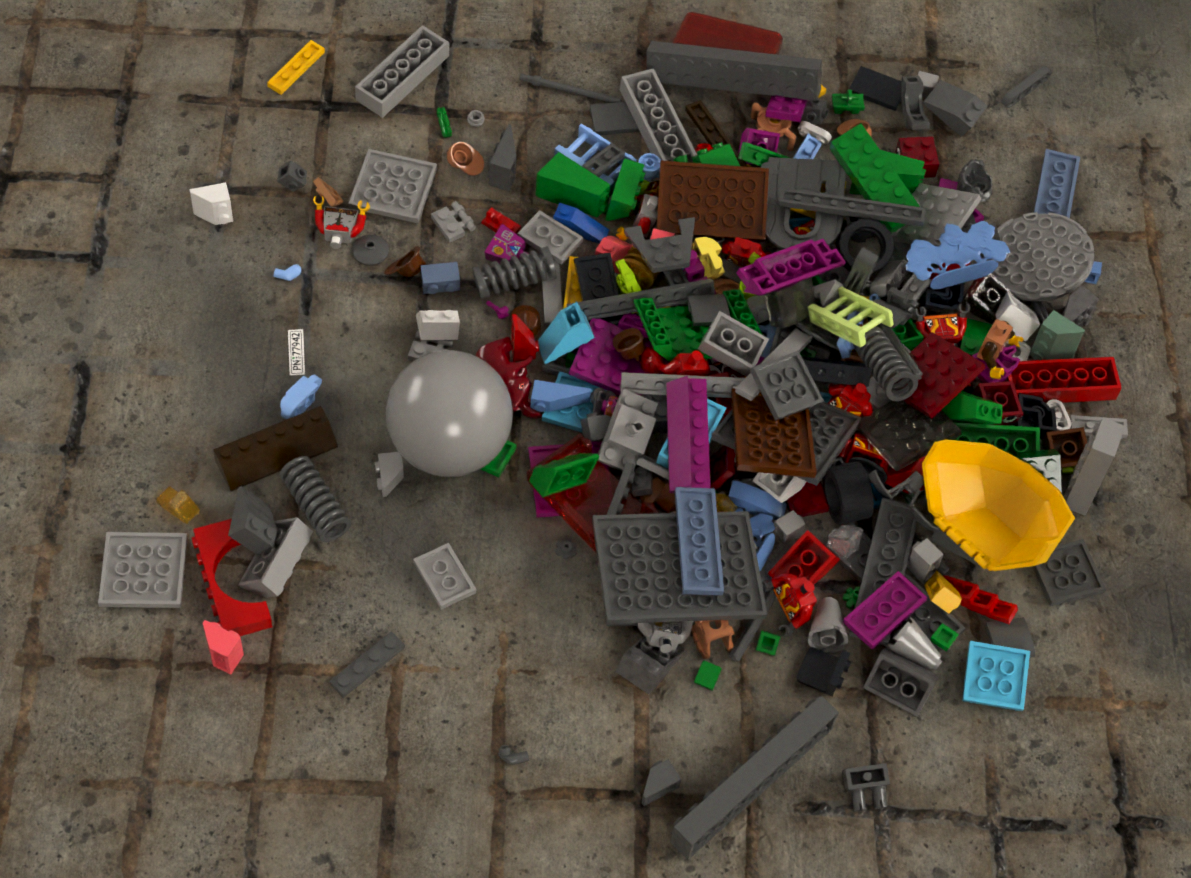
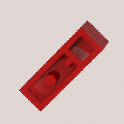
M512 314L511 345L513 361H524L529 356H533V359H536V352L539 351L538 340L535 341L534 333L516 314Z

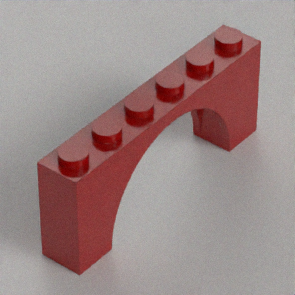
M232 519L193 529L194 537H191L194 549L198 548L199 550L196 557L199 566L203 565L204 567L201 574L204 583L208 582L209 584L206 591L209 600L213 599L214 605H211L214 617L218 616L219 622L216 623L227 631H235L239 636L272 628V620L266 601L256 603L238 601L226 595L215 581L216 569L221 559L230 550L241 545L228 536Z

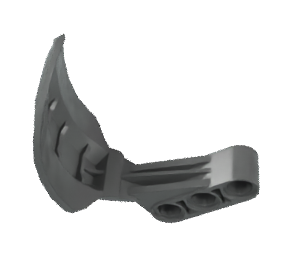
M863 247L854 261L844 283V288L859 295L868 283L879 256ZM821 302L812 303L824 308V306L821 305ZM843 304L833 310L832 313L837 314L848 306ZM807 308L797 320L796 325L817 341L839 350L837 346L839 336L811 323Z

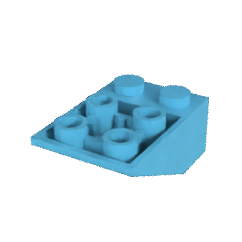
M577 302L561 310L539 338V350L545 365L595 338L587 317Z

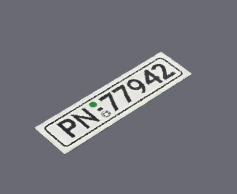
M303 329L288 330L290 376L305 375Z

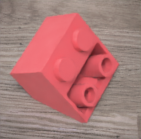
M204 620L203 627L213 666L231 675L244 656L241 637L235 631L223 629L216 622Z

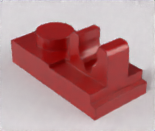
M492 207L486 212V217L481 221V224L494 232H497L502 224L515 234H518L521 230V225L505 217Z

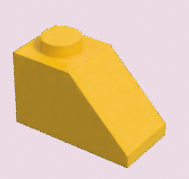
M938 571L925 583V589L934 604L948 614L958 608L962 600L959 592Z

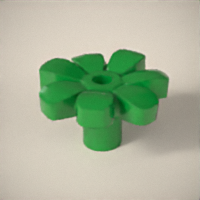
M849 587L846 590L843 600L847 601V608L851 609L854 606L855 609L860 587H855L854 590Z

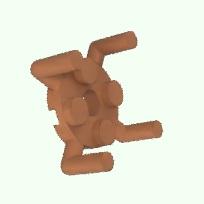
M753 103L750 118L753 120L757 119V130L779 133L780 137L785 135L789 138L787 150L793 151L796 141V135L790 131L793 121L766 117L767 107L763 108L759 103ZM770 120H777L778 123H772Z

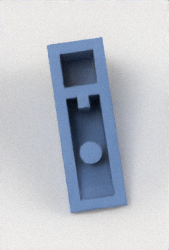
M535 380L530 408L539 412H551L590 402L591 388Z

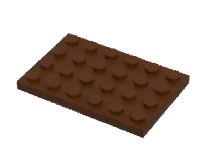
M660 161L656 229L681 235L678 220L695 217L693 236L728 239L739 237L748 240L765 241L769 168Z
M732 388L731 403L737 470L815 478L817 471L809 409L775 421L761 392L750 401L735 392L736 389Z

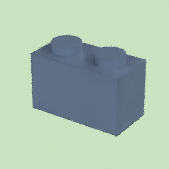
M457 262L421 265L423 294L459 291L460 276Z

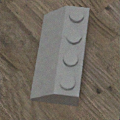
M297 517L274 521L277 529L274 548L259 555H254L238 584L240 588L266 598L277 597L283 592V586L292 575V570L300 560L301 553L310 542V537L313 533Z

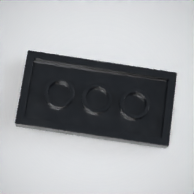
M611 253L574 258L582 301L619 295ZM623 314L600 319L618 326Z

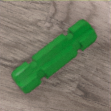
M444 107L437 108L436 114L439 118L442 136L450 138L452 130L446 109Z

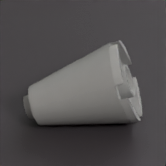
M825 597L819 601L808 634L809 645L816 649H821L828 654L842 651L846 643L848 644V634L843 623L839 603L832 597Z
M909 617L906 620L907 623L904 626L901 625L885 648L929 671L931 669L936 670L942 663V660H940L942 655L916 621Z

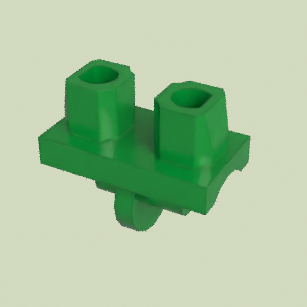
M851 89L847 90V94H832V105L835 114H841L844 110L850 111L852 114H859L860 111H864L863 94H852Z

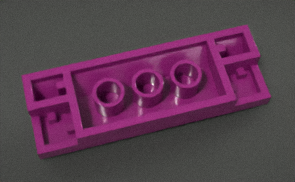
M811 239L758 258L753 264L739 268L736 273L746 286L744 292L762 296L843 266L846 262L837 249H830L824 239L815 242Z
M687 375L666 383L669 493H675L676 487L710 488L706 379L688 378Z

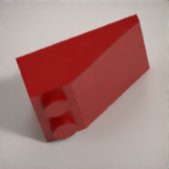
M807 530L767 574L774 578L784 573L796 575L798 578L805 577L807 581L815 585L840 559L814 534Z

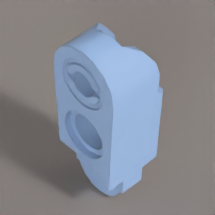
M315 374L309 378L305 376L300 378L282 398L280 405L281 416L287 420L304 413L315 401V392L320 387L322 379Z

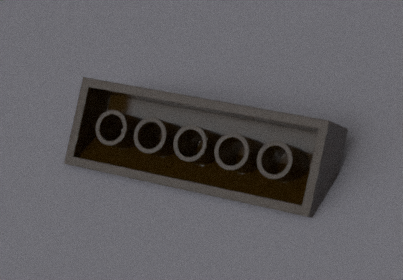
M319 406L213 449L215 462L230 491H234L240 486H246L281 471L288 462L295 458L307 456L311 459L337 448L338 444L330 422L322 407Z

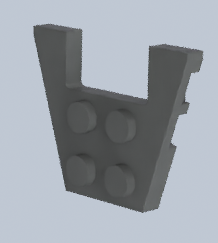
M695 217L678 220L681 235L651 240L644 239L641 226L624 228L625 236L629 237L634 248H637L642 259L653 273L689 267Z

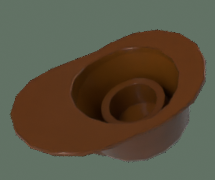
M414 247L405 256L387 267L384 274L390 275L396 271L405 277L418 274L421 271V265H426L418 253L420 247Z
M521 305L514 308L511 312V329L512 314H516L534 333V339L536 340L541 333L539 312L529 305Z
M637 328L621 331L612 341L616 351L625 360L635 358L639 361V356L645 351L644 337Z

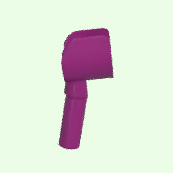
M490 301L486 302L489 307L496 311L499 319L509 316L507 306L499 308Z

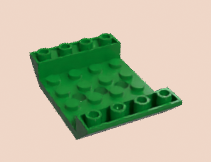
M741 290L723 291L722 294L726 298L730 317L762 334ZM652 298L634 299L633 303L653 349L667 361L671 362L680 353H692L695 350L701 352L698 350V347L710 326L693 327V322L690 321L692 316L689 314L688 306L656 309ZM701 352L704 356V359L712 358L707 354Z

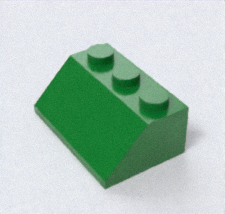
M624 158L606 214V221L628 217L630 210L635 209L637 200L634 197L639 196L642 187L638 184L639 182L643 183L646 172H642L644 164Z
M578 453L572 456L568 455L557 461L553 460L545 465H538L533 469L529 482L542 497L587 482L600 456L598 454Z

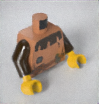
M996 319L977 354V357L985 361L988 368L991 369L990 377L993 379H1001V375H1004L1003 368H996V360L1008 340L1010 346L1015 345L1019 348V342L1024 340L1023 337L1015 335L1013 327L1007 321Z

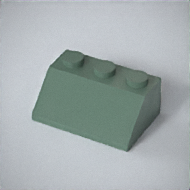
M1053 310L1041 324L1029 355L1035 360L1073 359L1085 329Z

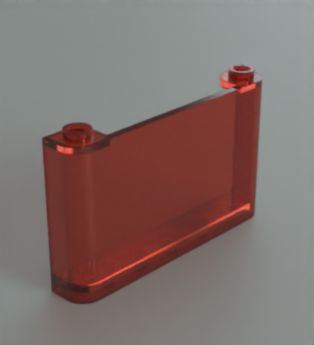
M689 12L685 15L672 43L779 55L783 37L775 31Z
M579 433L527 471L528 482L533 469L538 465H545L553 460L563 459L568 455L572 456L578 453L592 454L591 441ZM597 461L586 483L542 498L596 552L592 517L593 515H607L619 481ZM529 482L531 487L538 493L534 486ZM630 492L627 499H623L621 503L624 504L621 515L658 514L657 508L653 503L645 501L641 504Z

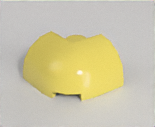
M696 238L692 244V249L695 250L704 266V277L707 276L708 279L713 280L719 278L725 273L722 260L718 256L722 248L718 242L711 238Z

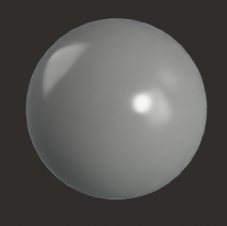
M436 351L414 360L395 379L387 398L386 424L390 439L395 448L407 462L417 469L439 477H459L471 474L485 467L500 453L507 442L512 427V401L503 379L487 362L462 351Z

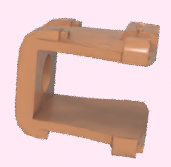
M728 620L695 621V625L692 626V638L694 643L697 644L696 647L703 659L710 658V644L713 640L722 638L727 651L730 652L733 649L732 635L735 633ZM714 621L717 629L711 628L709 623Z

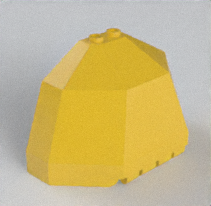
M947 439L934 442L922 462L927 507L934 517L933 523L943 532H946V535L957 545L961 544L960 548L971 558L975 557L974 561L983 569L1000 571L1036 566L1047 562L1075 520L1073 513L1056 486L1032 465L991 444Z

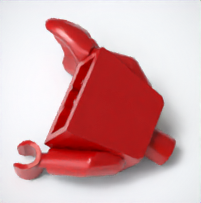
M651 347L646 348L640 358V365L645 374H659L662 372L667 375L705 376L710 373L707 360H704L703 354L696 350L692 353H680L668 364H665L663 357Z

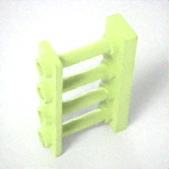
M842 286L838 288L840 298L826 307L822 308L815 304L808 306L811 323L860 348L866 344V332L880 323L888 327L894 325L891 310ZM843 304L848 306L837 314L832 313L833 310ZM855 310L860 312L858 315L854 316L850 320L844 319V317L848 316ZM867 317L872 318L871 321L862 327L856 325Z

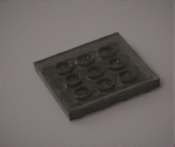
M903 400L891 401L873 411L870 416H864L857 428L896 472L926 456L934 442L945 439L954 440L962 435L961 429L942 410L931 419Z

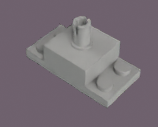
M622 389L598 452L600 456L598 461L622 472L626 462L634 464V472L638 458L644 454L655 425L656 418L653 417L658 403Z

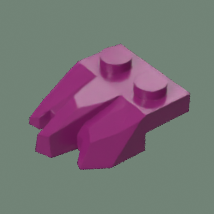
M1016 346L1004 347L996 360V368L1004 369V375H1001V379L991 378V369L988 368L985 361L977 357L978 353L972 355L983 362L986 367L977 377L983 383L1003 382L1019 364L1020 359L1012 357L1017 351Z

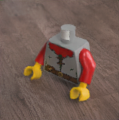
M653 194L634 197L638 204L636 205L631 227L641 226L645 238H647L657 220L658 197ZM618 228L616 236L622 241L627 240L624 228Z
M316 196L314 197L313 201L317 207L315 209V224L320 233L324 234L325 240L331 241L330 246L332 248L339 249L341 243H350L352 238L363 231L367 216L365 212L370 209L368 202L364 209L361 208L362 201L358 202L359 213V210L324 206V209H322V205L325 202L324 197L322 196V202L319 204L316 203Z

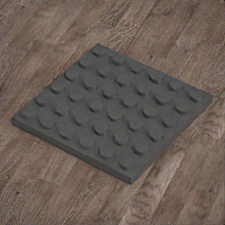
M826 402L809 408L817 471L815 478L795 476L816 486L862 421L861 417ZM731 409L712 433L711 440L735 450Z

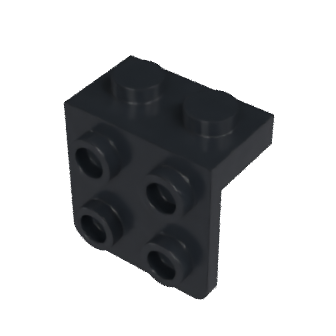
M810 647L797 674V682L833 697L836 688L840 689L844 678L841 677L843 671L847 673L852 662L848 660L850 652L843 650L840 658Z

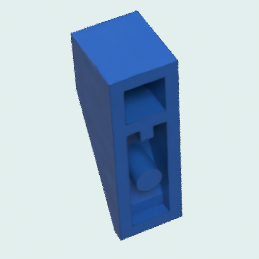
M559 203L553 219L581 235L583 239L600 244L604 237L608 236L610 229L579 209Z

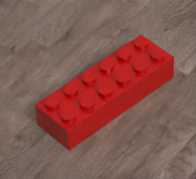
M1114 357L1019 361L1017 368L1003 381H1013L1017 395L1020 393L1043 398L1045 403L1052 399L1059 400L1062 403L1116 400L1122 389Z

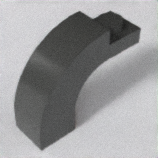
M904 76L901 82V103L904 122L907 129L923 131L930 127V122L923 110V82L919 76Z

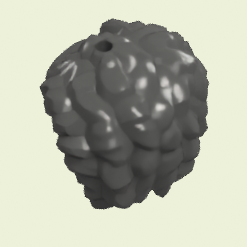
M971 159L959 173L957 180L959 190L979 194L981 197L980 202H985L992 195V176L985 170L983 160Z

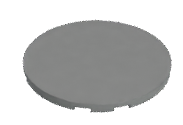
M1038 212L1023 214L1022 217L1014 220L1012 218L997 228L1000 241L1007 244L1010 253L1006 254L1004 261H996L998 267L988 277L999 290L1005 294L1008 292L1017 299L1026 301L1057 299L1071 293L1087 279L1094 264V246L1087 231L1076 221L1066 216L1050 212L1048 214H1038Z

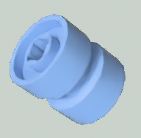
M644 154L638 161V163L644 164L642 171L646 172L644 180L649 182L651 179L659 178L661 159L655 154Z

